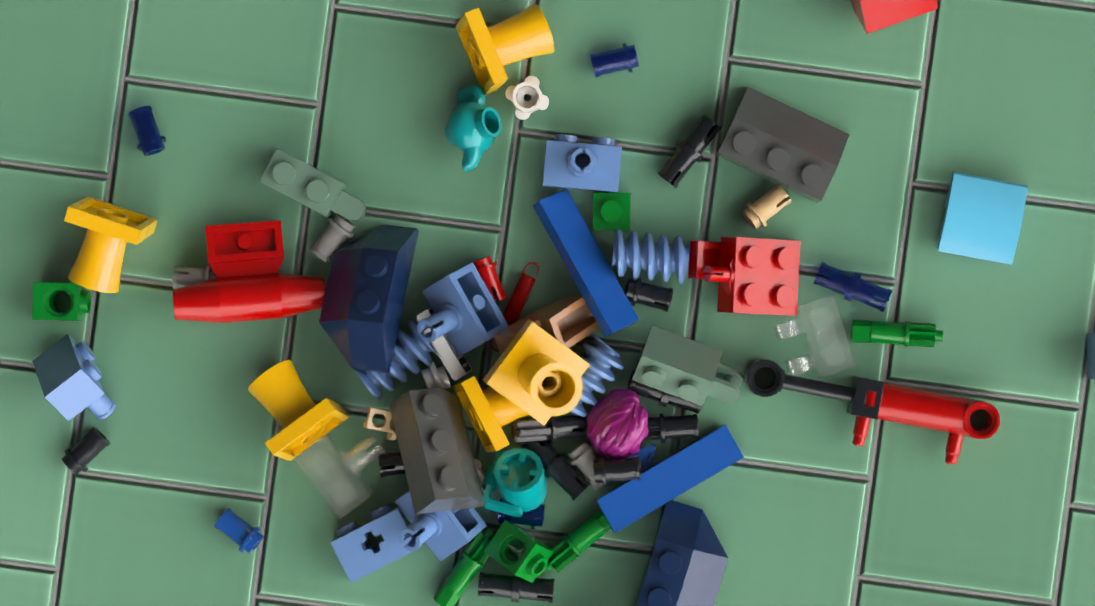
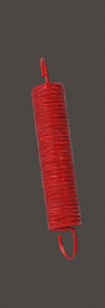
M529 262L525 265L515 286L516 288L505 308L503 317L508 325L517 322L524 308L523 306L532 291L531 289L536 279L525 274L524 271L529 264H535L538 268L537 276L540 269L535 262ZM491 338V340H490V346H491V348H492L494 351L499 352V350L493 348V346H492V340H493V338Z

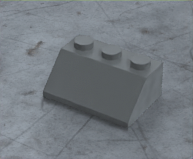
M747 87L715 155L814 202H820L839 165L850 134Z
M444 388L409 390L389 406L415 514L475 508L485 505L459 398Z

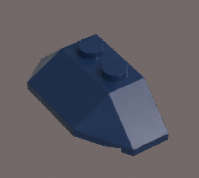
M380 225L334 251L319 323L353 369L389 373L419 232L417 228Z
M674 500L665 503L634 606H714L729 558L703 509Z

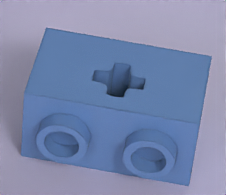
M388 503L369 513L372 520L360 526L354 520L335 530L338 537L334 538L330 543L351 583L413 552L404 548L412 540L411 537L403 543L399 541V533L408 527L410 523L398 506L392 509ZM371 531L374 536L382 535L383 540L379 544L380 549H376L374 545L367 547L365 541L369 537L368 532Z

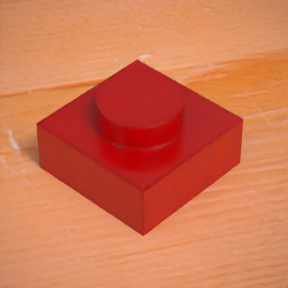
M690 241L688 279H703V275H716V273L703 272L707 265L719 267L720 242Z

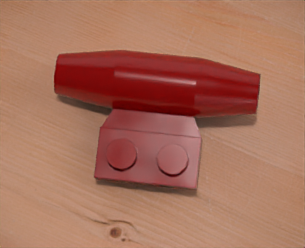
M281 220L205 226L208 266L216 276V279L172 289L175 320L210 323L281 319L321 309L326 292L324 277L278 273L284 260Z

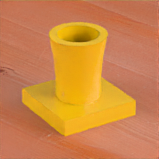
M535 3L516 15L490 27L486 26L480 9L477 8L464 13L455 26L484 95L497 91L507 81L508 77L503 66L530 57L554 52V42L544 14Z
M89 196L68 206L64 221L87 228L84 241L68 275V279L79 286L104 293L119 292L121 268L127 242L137 245L154 234L158 219Z
M528 319L483 378V381L538 422L545 425L551 416L563 415L577 405L583 390L581 376L590 364Z
M285 360L274 365L256 378L248 387V391L265 407L282 429V431L265 442L266 446L273 456L292 461L350 418L342 405L328 398H325L316 405L301 382L292 360Z
M475 376L452 386L486 453L498 451L509 445L501 427L529 415L492 387L482 390Z

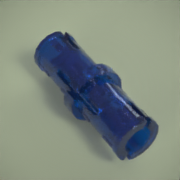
M825 262L821 263L813 282L815 285H820L844 295V300L851 302L854 299L881 312H884L886 303L889 301L892 293L891 289H886L861 279L862 275L854 272L851 275L827 265Z

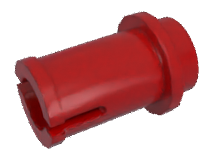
M491 256L473 261L494 301H501L507 298L495 266L498 265L497 262H493Z

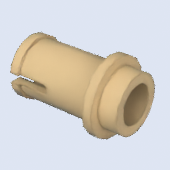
M776 183L773 188L753 204L750 202L745 204L746 209L742 211V215L755 230L760 226L764 228L767 226L766 221L784 206L790 204L791 199L785 190Z

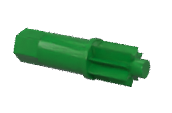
M852 320L851 342L903 345L904 347H934L935 341L942 342L943 330H936V325L931 323Z
M600 509L570 534H565L560 541L550 548L553 554L548 559L545 569L547 572L554 568L559 573L611 529Z
M488 527L485 532L480 531L461 553V558L433 597L441 606H454L479 569L484 567L485 562L490 557L484 550L496 534L493 529Z

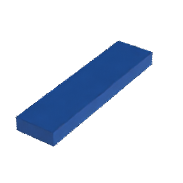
M563 190L534 204L533 207L604 336L607 337L639 320L637 314L568 190Z
M723 424L642 471L641 480H627L596 498L595 501L612 531L616 533L744 458L727 426Z

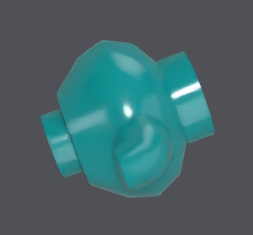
M478 84L458 90L457 107L453 109L448 124L445 127V136L448 142L464 152L462 168L466 172L478 166L482 153L490 148L495 137L500 134L502 129L501 118L498 112L491 107L486 108L484 106L486 99L482 87Z

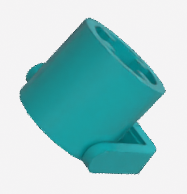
M525 448L498 451L494 457L493 464L487 466L481 488L485 490L483 495L485 505L483 506L486 509L513 517H521L523 512L534 510L540 506L547 496L548 488L540 458L533 451ZM497 487L502 502L490 499L492 492H495Z

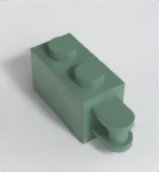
M277 148L259 181L329 218L335 212L348 220L359 221L366 214L365 204L345 192L347 184Z
M652 325L642 348L632 380L703 406L707 396L727 403L736 402L740 395L739 387L743 384L744 375L741 371L720 363L723 351Z

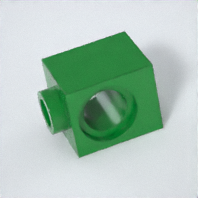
M33 282L32 320L83 321L85 320V313H90L91 293L86 291V288L75 283ZM61 291L68 293L71 298V305L65 312L59 311L55 305V297Z
M506 520L484 550V552L512 574L531 583L544 572L548 559L553 554L552 550L526 530ZM524 548L522 557L518 559L520 551Z

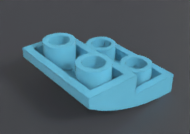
M953 171L944 206L945 215L937 243L938 251L1012 265L1020 234L1028 186Z

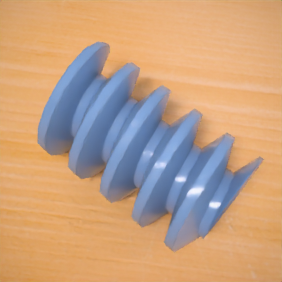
M616 229L611 269L613 266H616L618 276L623 277L627 268L631 267L634 279H638L642 270L646 269L650 281H653L657 272L661 271L663 281L667 283L674 272L677 275L678 283L683 284L688 269L690 241L684 247L682 237L676 236L672 245L669 246L667 235L661 234L657 243L654 244L652 234L646 232L642 242H639L636 231H631L627 240H624L622 230Z
M412 320L408 322L411 334L407 335L398 329L397 337L399 342L395 343L389 373L355 369L370 393L378 400L383 397L381 385L389 391L394 390L395 383L393 377L404 383L408 380L406 368L417 374L420 372L418 360L429 366L432 364L430 351L437 354L432 344L425 342L421 338L425 334L423 331L418 333L417 324Z
M593 333L590 335L596 345L591 346L585 343L581 345L586 354L585 358H581L590 365L581 376L583 384L581 398L577 405L569 411L582 417L587 415V411L582 404L583 402L591 405L597 403L592 391L605 393L606 388L601 379L612 382L615 380L616 377L610 368L614 367L623 370L625 367L620 354Z

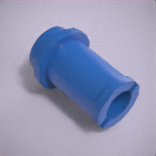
M230 508L220 516L214 525L216 529L222 531L240 546V552L245 550L251 554L264 538L259 533L260 528L258 526L253 528L233 513Z

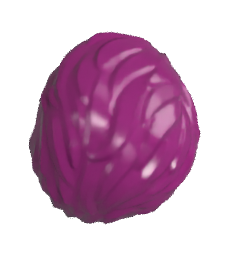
M612 389L592 407L588 416L587 434L595 450L602 456H605V458L619 459L633 456L639 452L641 442L649 433L647 410L640 405V397L632 390Z

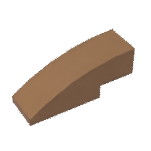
M579 291L527 315L493 336L501 355L525 322L530 319L567 348H570L598 329L599 325Z

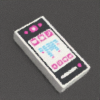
M429 308L417 315L416 320L419 322L435 313L432 308ZM431 329L424 330V333L427 334ZM446 334L431 342L453 380L456 381L472 371L464 355L458 356Z

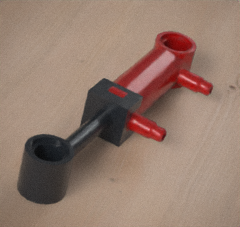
M768 359L752 361L744 372L746 387L752 393L761 397H770L781 392V389L849 402L847 413L856 415L852 442L855 446H864L871 418L949 433L945 449V462L955 465L958 455H960L963 436L987 439L992 437L1000 426V415L993 405L980 400L857 376L853 378L852 387L787 375L785 370H782L776 362ZM762 367L770 368L774 375L772 384L766 388H759L754 382L755 372ZM982 409L987 416L986 424L981 429L974 430L970 425V416L975 410Z

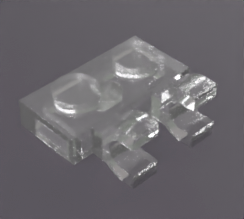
M834 295L797 306L799 318L774 325L778 340H784L803 332L806 337L810 353L785 361L790 375L795 376L816 368L818 378H823L856 367Z

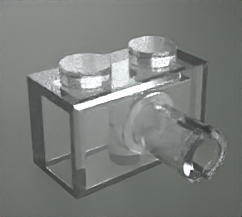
M372 432L347 453L339 448L328 433L294 459L339 519L343 518L374 493L361 477L360 470L381 454H384L386 450L380 443L367 452V448L378 441Z

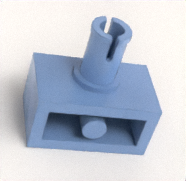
M555 134L554 141L546 140L542 186L618 193L622 147L614 146L615 139L592 137V144L577 143V136Z
M473 262L422 291L435 314L418 322V333L430 328V332L421 336L428 343L434 342L437 338L446 334L458 356L494 337L493 335L509 326Z
M69 334L65 335L32 361L44 397L68 421L86 407L98 420L105 419L114 411L116 404L104 393L99 380L103 375L93 362L96 357L92 350L83 341L77 344Z
M410 490L395 501L404 516L411 523L399 533L400 543L411 537L412 540L404 548L409 551H415L426 542L440 562L468 543L487 526L474 508L415 514Z

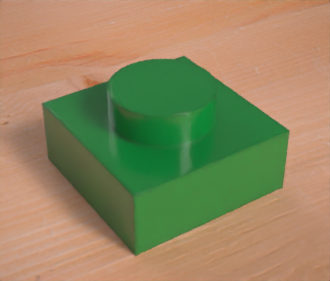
M593 192L592 230L616 231V229H621L622 231H630L631 193Z

